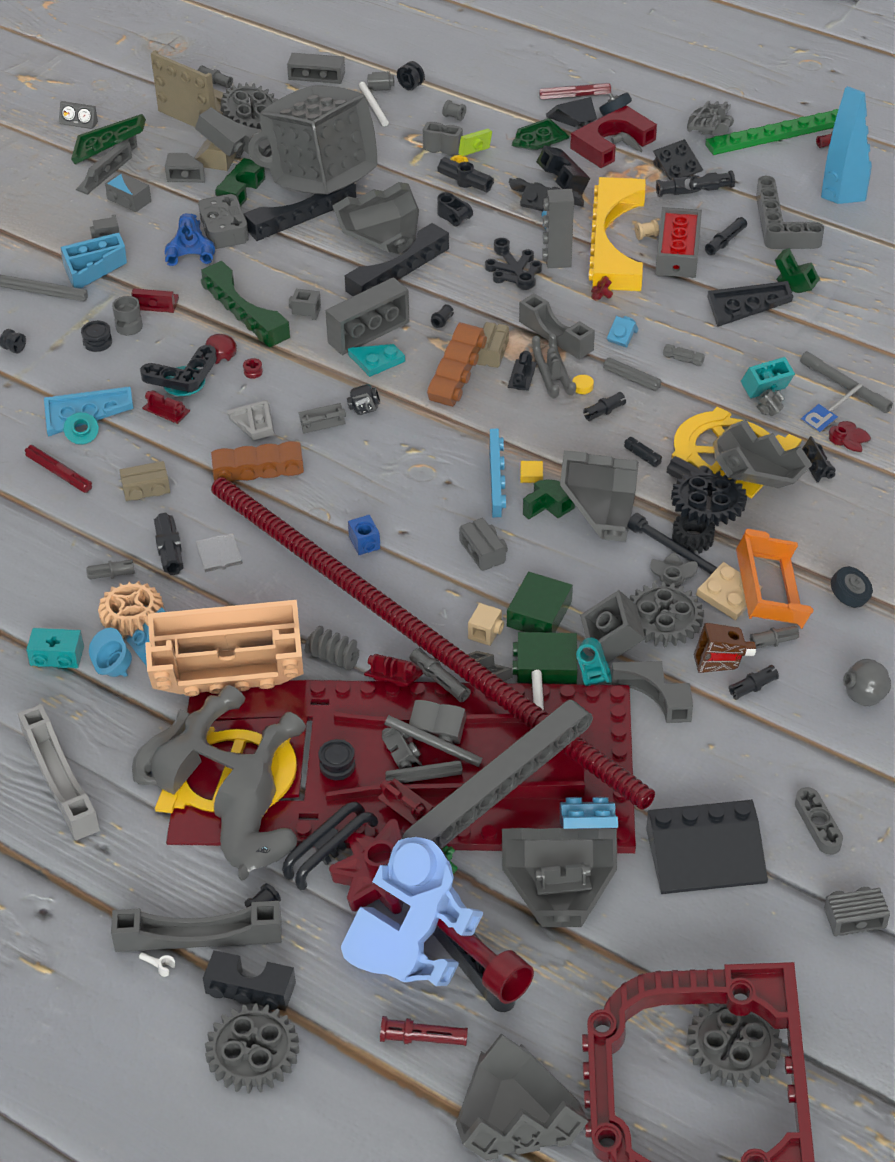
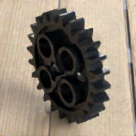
M700 469L699 474L690 471V476L683 474L682 479H677L676 484H673L671 493L672 506H675V512H681V517L689 516V522L694 519L697 520V525L705 522L706 526H709L711 522H714L716 526H719L720 521L727 525L728 519L735 521L736 516L741 517L742 511H745L747 501L746 489H742V483L736 484V479H729L727 475L721 476L720 471L716 472V474H712L711 469L707 473ZM708 486H711L710 510L706 508Z

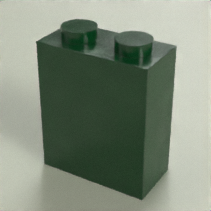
M528 571L507 609V627L523 632L556 633L572 602L573 585Z
M518 632V642H513V657H518V660H513L512 674L517 675V683L532 684V671L540 670L542 672V684H577V633Z

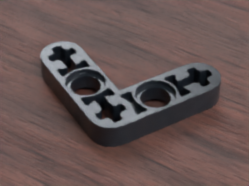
M211 345L199 347L185 369L155 363L144 364L140 368L141 379L147 384L185 392L196 391L217 360L216 349ZM196 367H203L202 369H199V370H195V369H194V368H196ZM168 376H174V378L166 379Z

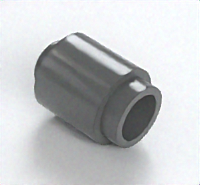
M390 71L372 72L367 77L368 88L373 89V91L391 90V86H394V75H391Z

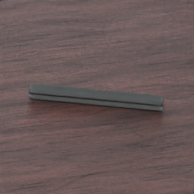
M0 274V287L78 301H86L88 298V291L86 289Z

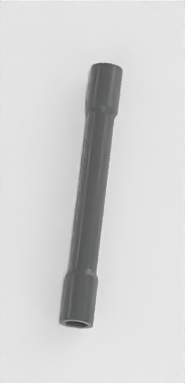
M808 351L801 356V363L814 371L822 373L850 391L859 384ZM863 385L855 392L856 395L865 399L884 413H888L893 406L892 401L878 393H874Z

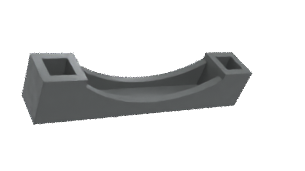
M279 901L252 902L251 906L233 913L203 918L163 917L141 912L140 908L112 910L111 936L115 952L282 943Z

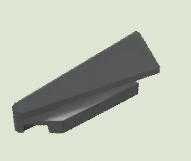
M136 135L116 144L107 154L88 169L85 179L76 190L88 195L132 158L131 151L137 147Z

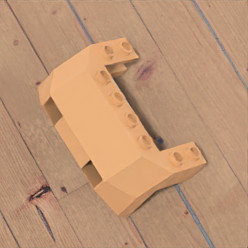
M297 600L148 614L150 642L145 643L147 672L153 689L184 694L185 696H196L199 692L219 694L225 685H231L239 691H247L250 687L270 689L275 685H280L304 674Z

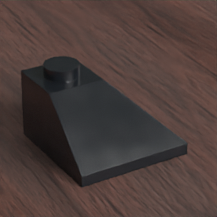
M591 97L558 104L546 113L547 118L573 127H583L597 119Z

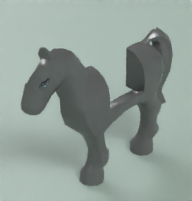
M225 685L218 696L211 695L207 697L204 706L200 710L189 714L180 709L172 726L152 737L138 749L133 758L132 773L133 781L138 784L158 785L161 789L175 794L202 762L199 754L232 769V772L227 776L217 792L214 812L216 816L221 818V849L227 861L233 867L239 869L238 876L242 881L249 876L251 870L279 861L294 850L297 845V837L292 829L280 828L269 832H259L261 819L271 805L276 793L271 771L275 751L284 741L300 736L306 730V725L297 715L286 712L280 718L278 724L265 727L262 731L260 744L254 754L228 752L213 747L207 742V733L212 723L226 711L239 709L245 702V697L237 688ZM150 771L152 772L153 777L148 776Z

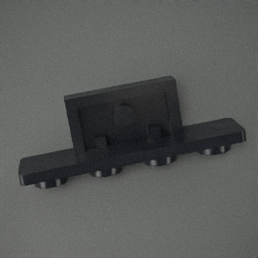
M510 178L508 181L512 190L523 192L520 201L522 207L542 212L544 211L543 199L547 198V190L560 189L558 187H545L538 182H534V184L529 183L521 178ZM572 191L574 205L583 207L584 200L582 195Z

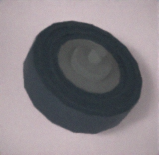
M628 92L620 96L610 94L608 102L600 106L599 110L605 116L629 104L632 98Z
M850 566L842 567L832 576L830 582L831 589L843 604L857 608L863 606L871 599L873 593L872 584L869 578L857 568Z

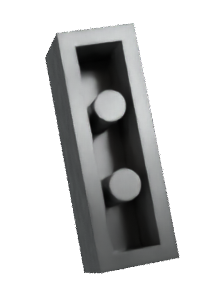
M291 53L287 63L288 80L341 84L345 75V56Z

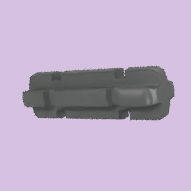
M666 344L663 350V355L672 358L674 356V359L687 363L692 361L693 364L698 366L703 364L705 358L703 353L696 352L695 354L692 350L681 347L675 348L674 345Z

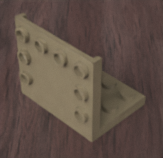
M157 50L150 53L159 112L193 127L196 126L199 115L210 107L223 115V112L220 111L223 92L213 88L211 73L204 74L160 55Z

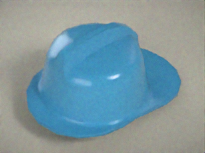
M111 627L99 631L89 645V656L96 672L100 675L111 677L128 676L127 669L131 664L132 655L127 649L122 635L117 629Z

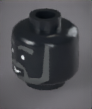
M365 384L351 389L347 403L350 410L354 409L357 415H363L376 411L380 404V397L376 387L373 388L371 385Z

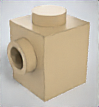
M479 603L468 622V639L491 646L496 635H500L504 628L502 610Z

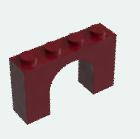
M625 105L571 132L570 149L599 168H603L615 162L616 145L604 137L625 132L632 136L641 147H644L656 140L657 124Z

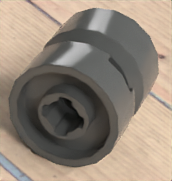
M122 296L115 299L112 303L117 332L125 336L140 332L143 324L138 299L132 296Z

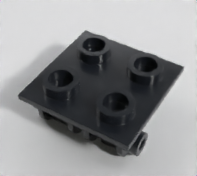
M685 139L653 150L656 156L653 160L654 166L662 167L670 180L675 177L690 176L703 171Z

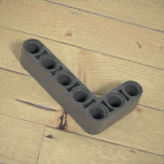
M766 175L759 177L756 200L765 246L770 249H816L821 247L824 225L819 222H783L775 179Z

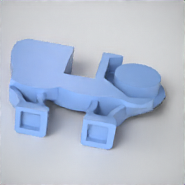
M420 837L398 840L393 847L388 866L380 865L372 882L411 907L402 925L375 908L360 907L341 945L343 957L349 963L372 973L392 976L402 982L429 980L435 986L449 985L459 962L454 959H428L424 954V942L434 933L439 919L444 921L448 927H453L461 936H472L482 918L483 912L478 909L467 908L463 904L458 893L452 887L454 876L451 864L443 850L434 841Z

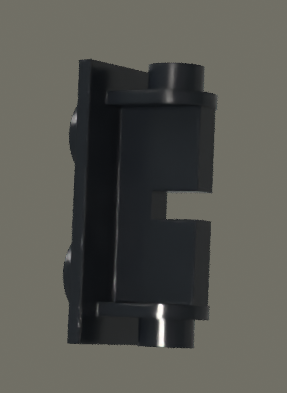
M523 351L520 353L519 359H516L508 388L529 391L537 362L532 361V355L529 351Z
M810 436L802 450L812 463V466L809 468L817 483H819L822 477L833 478L836 472L835 467L831 465L830 461H826L827 456L821 444L816 443L813 437Z

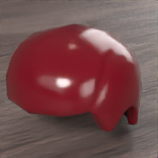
M214 334L206 340L205 345H211L216 349L217 360L215 364H218L221 359L230 361L236 355L237 344L232 337L226 334Z

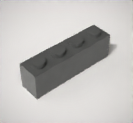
M572 189L547 190V198L543 199L544 211H547V215H543V227L546 228V232H543V244H546V248H542V259L547 262L548 269L572 267L573 192Z

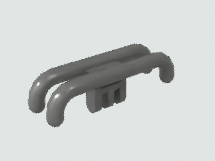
M551 333L548 337L547 363L542 355L540 337L534 336L532 338L533 354L549 396L557 398L559 395V386L553 383L555 379H561L565 392L570 396L574 395L576 384L569 379L558 351L556 334Z

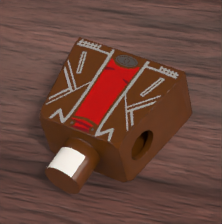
M705 623L694 651L698 673L735 670L739 667L742 656L755 655L756 645L755 642L745 641L742 630L739 627Z

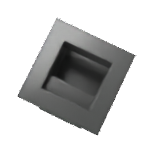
M115 214L111 218L93 220V226L90 227L92 239L120 233Z
M296 288L294 295L289 298V308L292 309V314L312 316V320H316L321 309L320 291Z

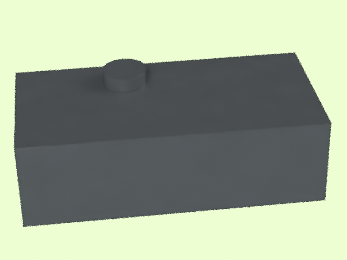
M393 277L326 309L328 343L341 355L348 353V348L360 347L409 323V290Z

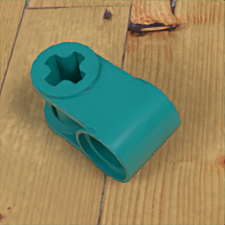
M592 637L584 639L577 650L576 656L585 686L604 681L607 683L612 682L611 670L605 659L600 642ZM583 648H592L595 655L589 656L585 654Z

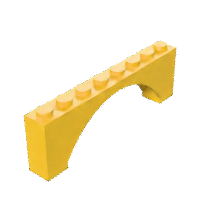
M599 177V185L594 187L589 281H593V286H597L598 281L603 276H607L612 282L608 287L609 290L641 291L643 262H637L617 250L609 241L605 232L617 217L631 209L644 206L646 179Z

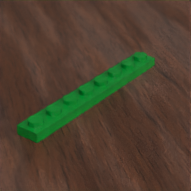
M839 109L706 139L705 146L713 155L832 129L834 128Z

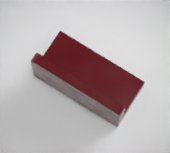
M133 288L131 293L132 297L138 299L140 310L174 313L179 300V295L174 294L173 291Z

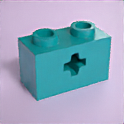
M786 357L749 367L740 382L750 399L760 396L768 389H771L772 392L785 389L795 373Z
M33 628L26 649L30 666L79 668L84 649L81 630Z

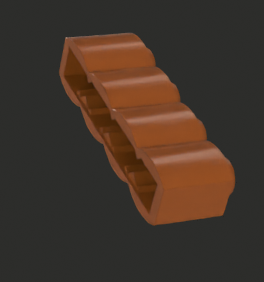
M462 322L458 323L452 340L445 350L444 357L437 367L436 374L429 384L427 394L430 401L451 407L457 401H460L463 393L462 388L470 380V370L473 366H476L479 359L478 353L486 345L487 337L483 328Z
M296 441L283 442L279 445L242 446L234 450L222 448L211 452L214 481L220 477H224L230 482L235 480L249 481L258 477L295 476L304 472L301 444Z

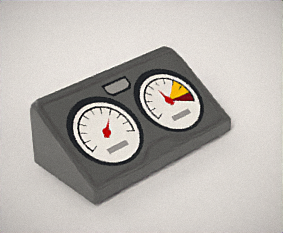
M66 101L60 102L59 124L93 129L98 123L96 106Z

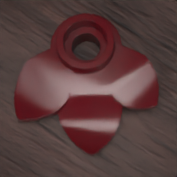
M849 421L839 422L838 426H832L829 430V440L833 444L838 446L844 445L847 449L856 452L863 451L861 443L871 440V436L865 430L856 428V424Z

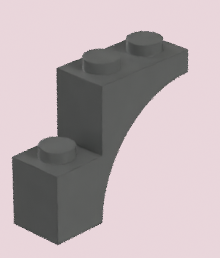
M662 661L612 662V685H630V688L649 696L661 708L666 723L692 721L693 701L690 683L665 684Z

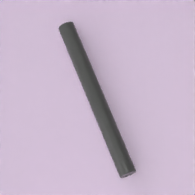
M388 715L385 721V725L479 767L482 762V757Z

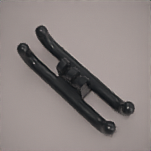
M358 802L345 804L289 853L283 862L282 871L284 877L288 880L293 879L294 864L312 847H315L316 852L300 866L295 877L297 888L301 891L307 888L306 877L312 869L321 861L325 865H329L331 863L329 855L333 858L339 856L337 847L344 851L347 848L344 841L365 823H368L371 827H376L378 825V818L373 813L365 812L364 807ZM355 812L357 816L340 831L335 829L348 815Z

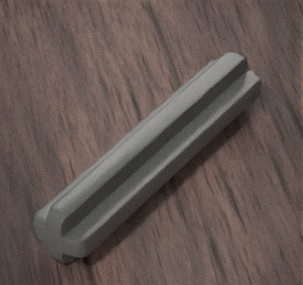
M607 358L604 361L603 368L654 391L661 387L662 381L657 377L612 358Z
M461 761L390 770L385 773L388 781L395 778L401 783L461 775L463 769Z

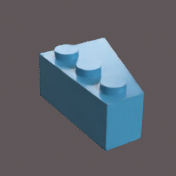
M120 233L61 247L64 268L72 287L82 288L127 263L125 245Z

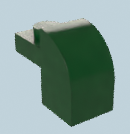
M790 248L782 250L774 260L777 269L781 273L776 280L778 282L788 281L792 292L812 291L820 280L812 262L798 265Z
M545 479L534 483V492L523 498V515L527 519H531L545 509L559 519L575 509V504L560 486V481Z

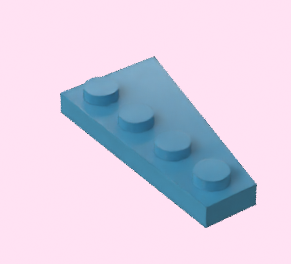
M131 386L44 398L48 437L64 432L65 421L75 413H88L96 420H100L134 409ZM78 424L75 426V428L85 424Z
M490 429L489 458L492 518L502 517V508H506V495H501V489H505V475H501L500 471L505 469L504 456H500V451H504V438L499 437V429Z

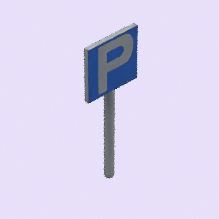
M862 384L855 386L828 410L820 404L816 405L801 418V421L821 433L838 419V416L833 414L832 411L859 390Z

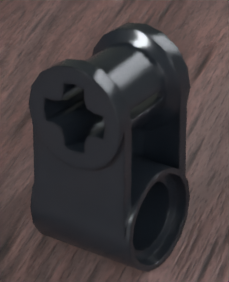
M443 192L437 197V215L450 222L453 226H459L463 220L470 219L473 216L472 207L452 193Z

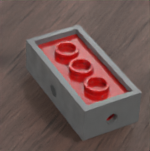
M662 207L655 275L696 278L702 210Z

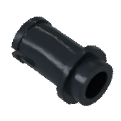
M445 304L438 312L432 314L431 323L434 327L441 328L446 325V321L454 314L452 306Z

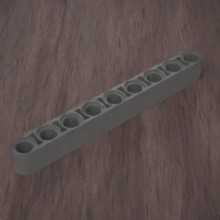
M566 701L413 824L404 833L402 839L410 837L425 838L434 841L440 848H443L585 732L592 723V714L575 701Z

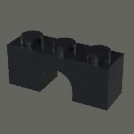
M544 145L536 163L545 172L557 175L558 177L555 182L562 189H572V191L582 195L591 178L562 149Z
M213 950L203 976L205 994H209L214 998L233 999L241 1004L251 1003L263 1007L269 1005V1010L279 1009L286 1011L296 984L294 967L267 962L264 971L260 975L247 978L242 976L243 970L239 955Z

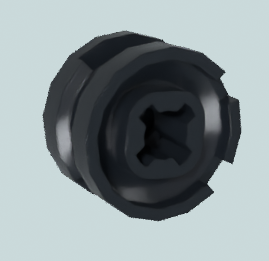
M409 61L397 70V79L400 85L409 91L424 82L425 74L417 62Z
M99 320L91 321L81 328L83 346L87 350L101 352L111 346L112 336L108 323Z
M334 739L320 747L318 752L319 766L323 776L337 781L349 777L354 772L356 767L353 746L349 742Z

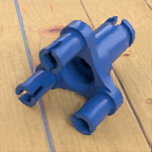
M185 213L180 216L177 233L165 246V262H168L167 265L175 266L178 263V257L185 254L201 255L200 260L204 264L212 262L215 244L202 235L200 220L197 221L196 215Z

